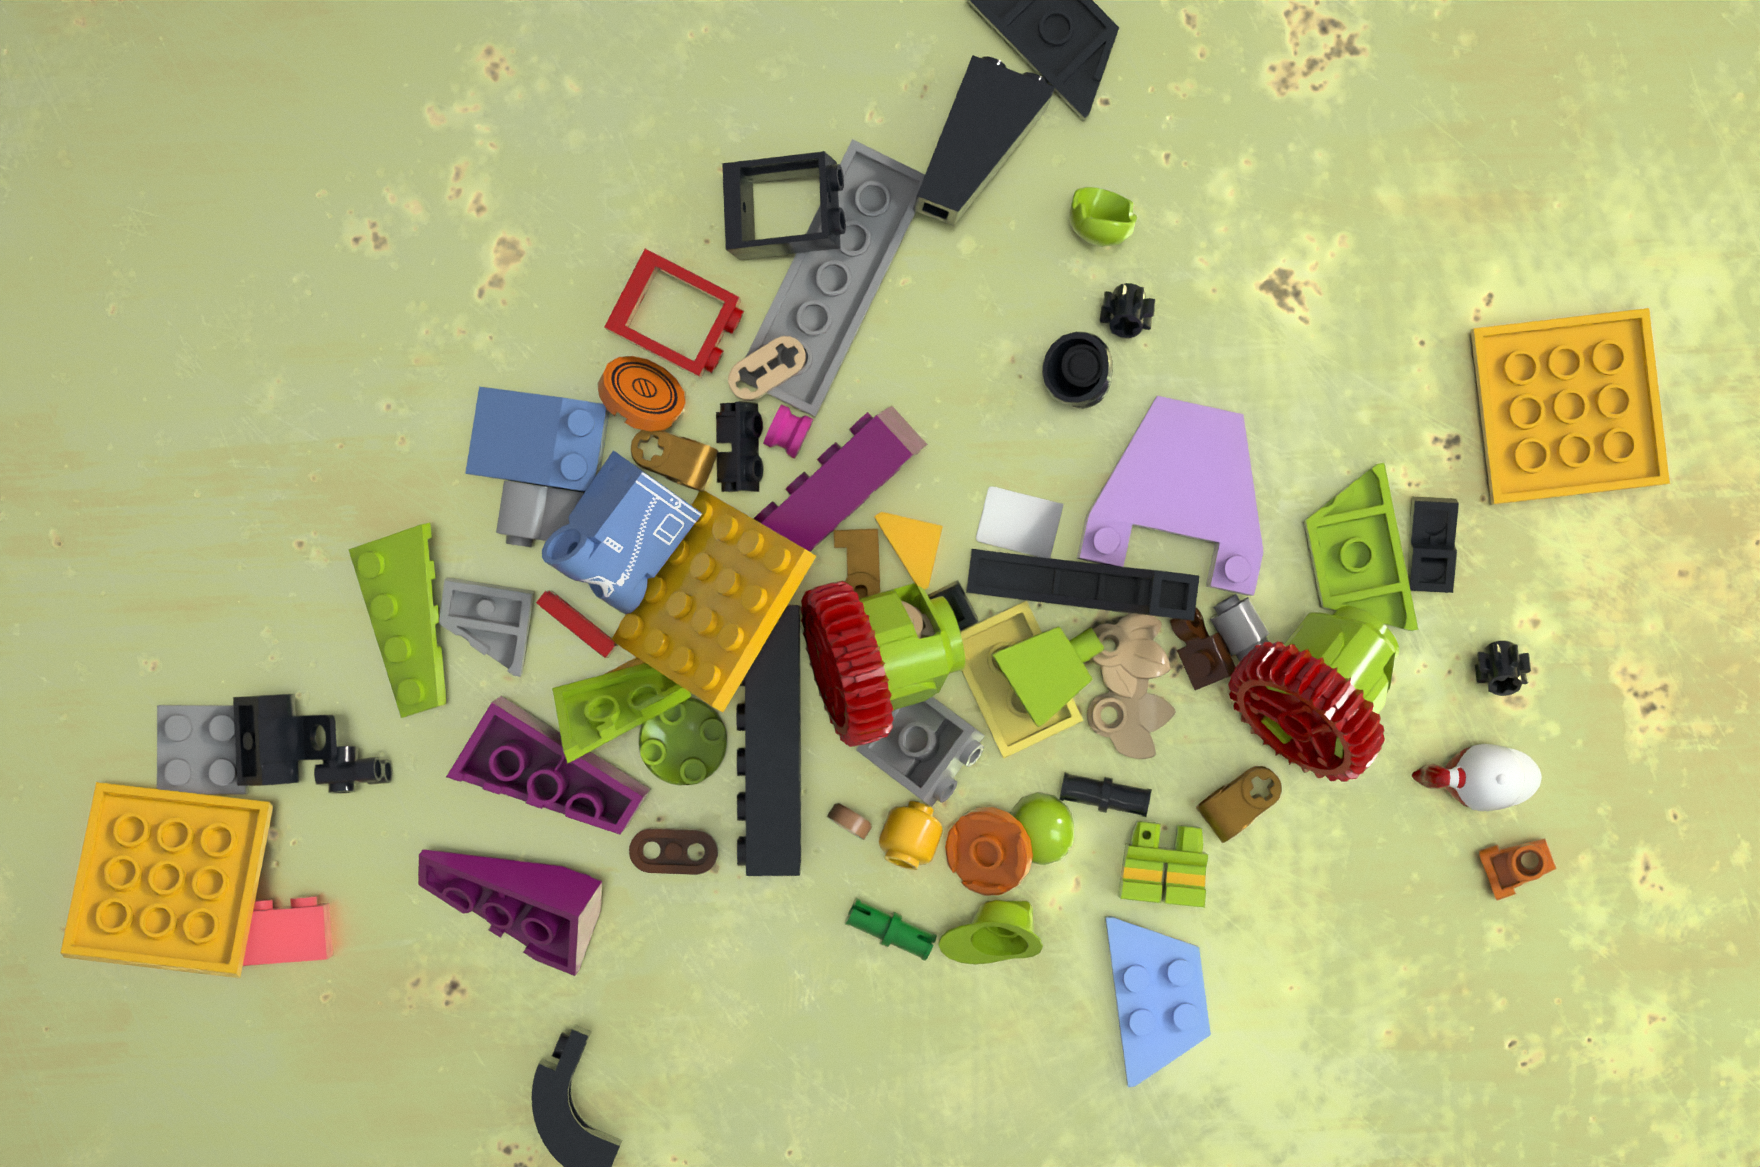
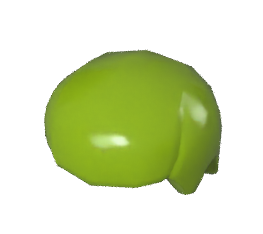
M1083 187L1077 189L1074 193L1069 219L1073 230L1081 238L1090 244L1104 247L1120 245L1133 234L1137 215L1133 214L1134 205L1131 200L1102 188Z
M1039 792L1021 798L1010 811V814L1023 825L1031 839L1032 863L1047 865L1060 861L1068 853L1069 848L1072 847L1074 841L1072 813L1055 795Z

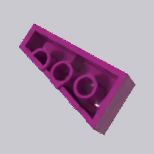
M893 406L880 412L874 418L867 412L849 429L854 436L843 447L837 442L831 445L817 459L822 466L811 477L804 471L787 486L785 490L790 496L780 506H777L772 501L755 516L754 520L811 552L838 527L842 520H845L870 497V494L892 478L908 459L917 455L928 444Z

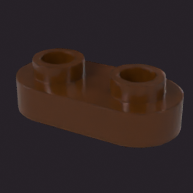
M647 828L637 833L632 839L629 846V856L634 866L646 873L698 875L707 872L713 867L718 857V845L711 834L699 829ZM656 842L660 846L658 857L649 858L645 855L644 846L646 843ZM699 843L704 847L705 854L701 859L695 860L689 856L688 848L691 844Z

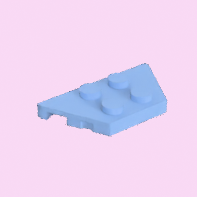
M1113 916L1105 917L1126 1080L1128 1087H1135L1211 1035L1200 950L1197 945L1125 922Z

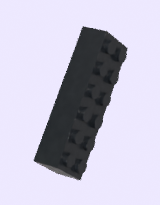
M787 605L739 685L745 686V703L737 704L736 725L737 731H745V748L737 749V776H745V792L737 794V821H746V836H739V839H737V866H746V876H800L802 870L800 605Z

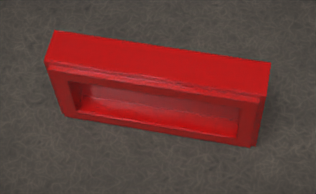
M545 591L536 603L604 658H609L618 647L610 636L553 591Z

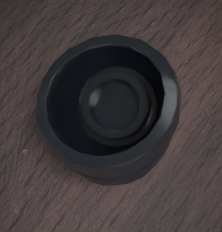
M1072 332L1063 335L1050 346L1045 355L1042 370L1044 384L1050 395L1065 405L1081 409L1092 407L1101 402L1109 391L1112 382L1113 360L1108 346L1097 335L1088 332Z

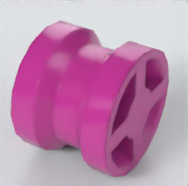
M781 404L769 427L763 444L769 447L779 446L785 449L788 456L795 459L809 432L813 419L806 415L797 417L791 414L789 407Z

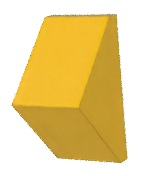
M885 512L875 515L874 519L914 583L924 590L927 589L943 526Z

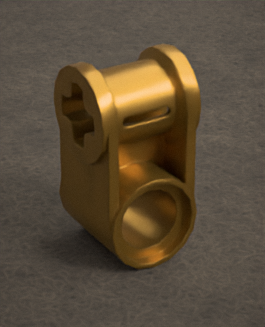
M641 430L632 439L630 448L633 460L641 468L701 492L705 489L718 450L689 438H680L664 431L650 432ZM651 437L658 439V448L663 450L662 455H653L651 461L643 459V450L638 448L640 442L648 443Z
M1254 766L1229 784L1213 792L1199 803L1196 809L1220 841L1225 843L1244 830L1256 817L1279 800L1282 785L1278 776L1269 768ZM1257 776L1263 781L1268 778L1272 781L1267 786L1270 794L1264 798L1260 794L1251 796L1249 793L1254 788L1251 780Z

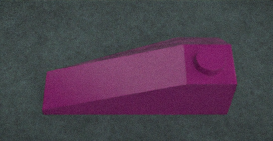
M424 849L419 854V886L463 914L473 911L491 924L488 930L501 938L505 932L527 946L523 953L535 961L576 976L580 970L601 912L602 881L563 866Z

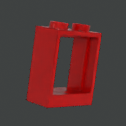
M645 248L604 328L612 334L701 379L705 371L712 374L716 369L724 352L718 345L725 332L734 333L744 314V310L738 308L741 302L739 296ZM658 270L724 303L695 361L629 328Z

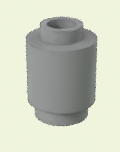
M1234 594L1213 607L1217 614L1210 618L1216 631L1220 633L1231 656L1236 655L1238 660L1241 661L1256 645L1269 642L1266 637L1269 635V632L1249 597L1239 600L1237 594Z

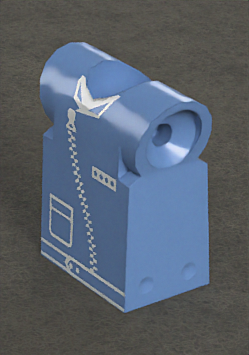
M613 450L569 515V524L559 528L545 542L542 548V558L545 563L566 577L588 583L596 597L617 611L628 614L633 612L644 598L648 578L656 576L702 513Z

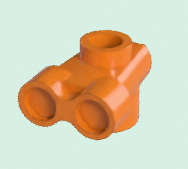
M1545 838L1504 849H1499L1497 844L1478 851L1497 901L1515 895L1514 888L1537 880L1541 876L1557 869ZM1527 852L1535 853L1539 859L1538 865L1534 868H1526L1521 862L1523 854Z

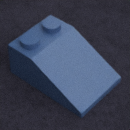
M479 386L465 474L585 493L601 469L610 412L601 403Z

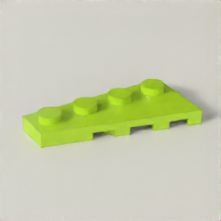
M431 523L421 524L348 549L401 718L447 704L442 647L437 645L435 624L439 623L438 605H433L431 580L435 579L434 560H429L428 539L432 538Z

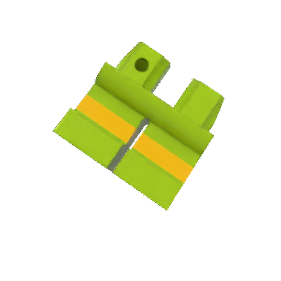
M1136 821L1131 844L1125 843L1118 897L1126 900L1161 903L1162 895V901L1165 904L1205 908V878L1208 854L1203 851L1202 828L1177 825L1175 848L1159 847L1160 823ZM1165 863L1164 881H1163V890H1162V884H1161V883H1162V874H1163V864Z

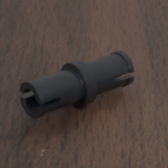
M1065 772L1059 800L1097 806L1098 811L1107 813V809L1147 817L1152 789L1112 783L1113 778L1104 777V781Z

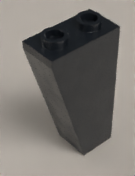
M972 55L916 196L913 210L954 226L1045 113L1055 87L1047 84V81L1037 74L1030 72L1021 74L1006 68L1002 61L989 56L980 58Z

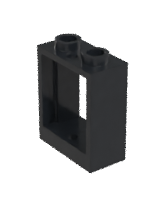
M825 151L722 163L725 248L737 259L841 249L840 234H845L846 219L843 209L839 207L838 191H842L844 188V175L841 165L837 164ZM819 175L822 232L755 240L753 183Z

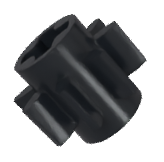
M1132 283L1120 284L1114 289L1113 293L1109 291L1104 292L1100 322L1110 323L1109 327L1112 334L1122 338L1135 337L1141 333L1142 329H1151L1156 301L1153 298L1146 299L1144 287Z
M1496 641L1489 644L1484 652L1477 653L1478 664L1475 665L1477 683L1487 682L1488 692L1499 696H1508L1518 692L1522 684L1529 683L1527 674L1531 672L1529 653L1519 654L1517 644L1509 641Z

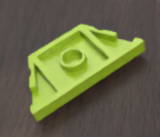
M1379 463L1304 520L1321 607L1336 611L1343 606H1352L1370 613L1383 624L1408 631L1419 630L1385 463Z

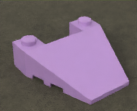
M1156 396L1086 515L1077 559L1123 567L1132 525L1215 543L1206 587L1254 596L1263 557V545L1244 415Z

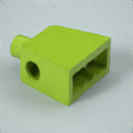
M1057 626L996 651L992 654V657L1035 725L1040 727L1093 680L1083 663L1105 649L1091 627L1073 639L1068 640L1060 626Z

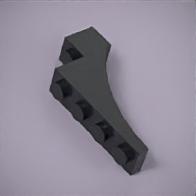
M971 549L966 593L1194 621L1200 576Z

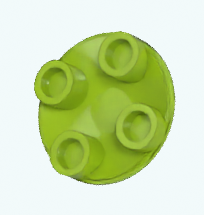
M688 698L642 723L639 732V750L643 762L656 777L674 785H694L702 782L718 769L726 753L727 734L723 721L712 707L694 698Z

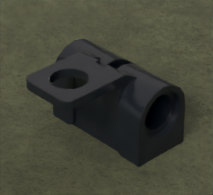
M295 694L233 697L237 786L299 783L298 760H329L336 758V721L333 715L296 716ZM319 725L323 727L326 737L322 750L316 742V731Z

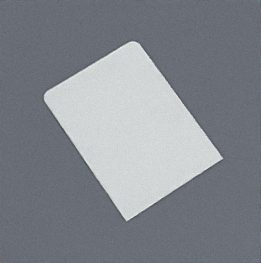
M991 486L987 491L976 540L981 543L1037 557L1050 558L1064 504Z

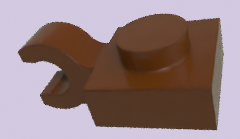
M1198 608L1195 609L1194 621L1170 620L1175 635L1186 643V646L1178 649L1177 652L1194 690L1231 676L1235 671V664L1219 632L1209 636L1203 616Z

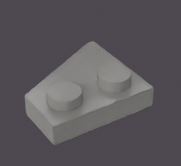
M447 577L444 580L439 624L453 634L465 638L469 641L470 646L483 655L488 654L508 668L507 671L513 676L521 677L523 674L534 591Z

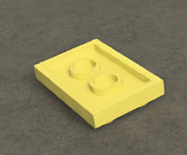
M1027 601L960 632L965 652V667L961 671L1003 759L1084 721L1072 698L1047 722L1037 727L992 657V654L996 651L1042 633Z

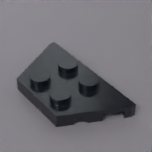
M966 0L1036 73L1047 81V84L1055 87L1054 91L1083 121L1089 116L1119 30L1114 21L1093 0Z

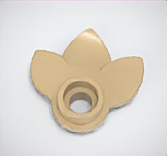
M1127 614L1116 625L1106 623L1098 625L1093 629L1101 643L1103 638H1110L1116 645L1115 651L1109 652L1104 650L1091 658L1096 665L1100 666L1103 683L1111 692L1125 698H1131L1136 690L1137 678L1153 679L1163 676L1170 671V663L1165 651L1158 643L1153 641L1162 625L1161 621L1149 615Z
M1137 678L1136 690L1131 698L1119 696L1110 690L1108 693L1094 698L1087 710V720L1095 733L1104 737H1110L1119 753L1131 758L1148 759L1156 755L1155 745L1150 732L1158 730L1169 722L1176 711L1162 697L1147 693L1149 679ZM1107 706L1113 707L1117 712L1116 720L1110 724L1103 722L1101 719V711Z

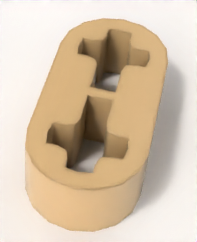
M781 336L736 363L728 375V384L733 394L744 401H753L798 374L806 362V353L803 345L791 336ZM784 345L787 350L794 347L797 349L798 354L793 357L796 364L794 367L788 369L785 364H780L771 370L767 365L778 357L776 349L779 346ZM764 367L767 373L756 380L758 387L756 391L750 392L747 387L741 390L737 388L736 384L741 380L739 375L741 370L746 368L749 373H754Z

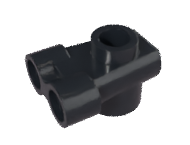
M340 746L337 747L335 759L323 760V764L315 765L314 777L316 785L328 786V793L330 794L355 792V784L368 783L369 785L390 783L392 780V766L388 759L380 760L379 757L358 759V747Z

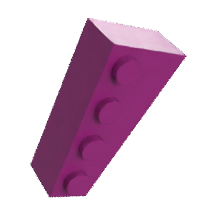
M503 696L491 702L446 776L459 782L465 781L483 787V790L498 795L504 794L525 801L526 804L540 809L546 808L565 814V817L619 835L628 827L651 790L592 752H588L576 760L567 763L560 732Z

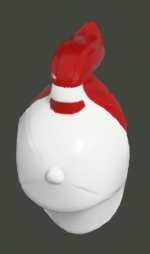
M1479 744L1465 748L1456 754L1445 767L1428 764L1412 774V778L1428 789H1441L1445 787L1451 796L1463 806L1477 811L1501 810L1526 801L1537 791L1542 778L1540 769L1531 757L1518 750L1493 744Z

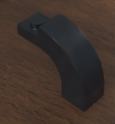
M578 1025L573 1027L570 1035L565 1032L561 1033L552 1057L559 1059L558 1064L545 1059H541L538 1063L531 1096L534 1122L544 1145L563 1167H612L623 1140L602 1132L584 1121L577 1112L572 1099V1079L592 1032Z

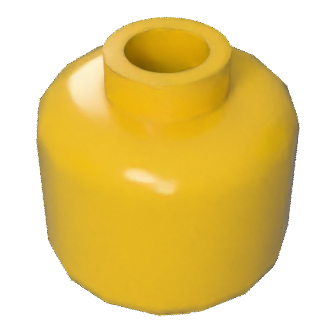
M909 801L907 807L896 806L889 811L879 837L880 848L885 852L884 858L888 862L905 869L917 870L919 865H926L933 860L943 828L941 823L932 816L934 810L931 807L920 802Z

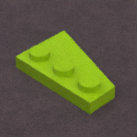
M646 663L552 688L562 746L567 763L576 760L691 697V692Z

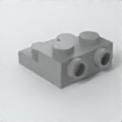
M931 697L924 702L893 710L891 712L894 719L892 722L893 728L888 737L866 745H860L856 751L922 801L933 807L937 800L943 803L953 794L957 786V781L953 778L963 765L970 767L979 759L984 749L980 742L985 735L934 697Z

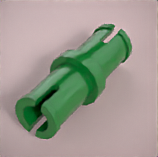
M857 898L848 913L850 916H847L845 920V925L852 926L880 939L879 944L887 948L890 944L920 957L924 961L928 958L934 946L932 943L936 941L937 937L934 933L931 934L901 920L902 915L896 912L890 915L861 902Z

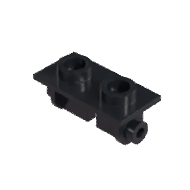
M740 401L720 403V412H716V443H731L732 452L717 453V483H721V492H759V482L763 476V462L759 456V437L762 433L763 421L761 414L758 412L757 403Z

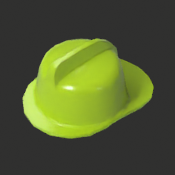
M993 900L987 901L979 907L971 924L962 925L944 933L940 938L939 948L949 959L960 963L977 965L1013 958L1034 957L1041 952L1043 944L1041 939L1034 933L1033 907L1030 902Z

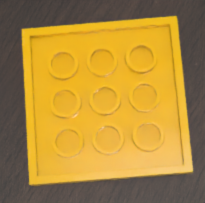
M1649 308L1471 329L1491 505L1670 484Z
M704 490L703 492L699 491L691 504L702 515L656 576L648 578L644 598L633 612L626 614L621 620L612 639L617 645L710 706L724 712L815 560L816 555Z
M96 782L60 952L62 956L70 959L240 978L273 810L271 803Z

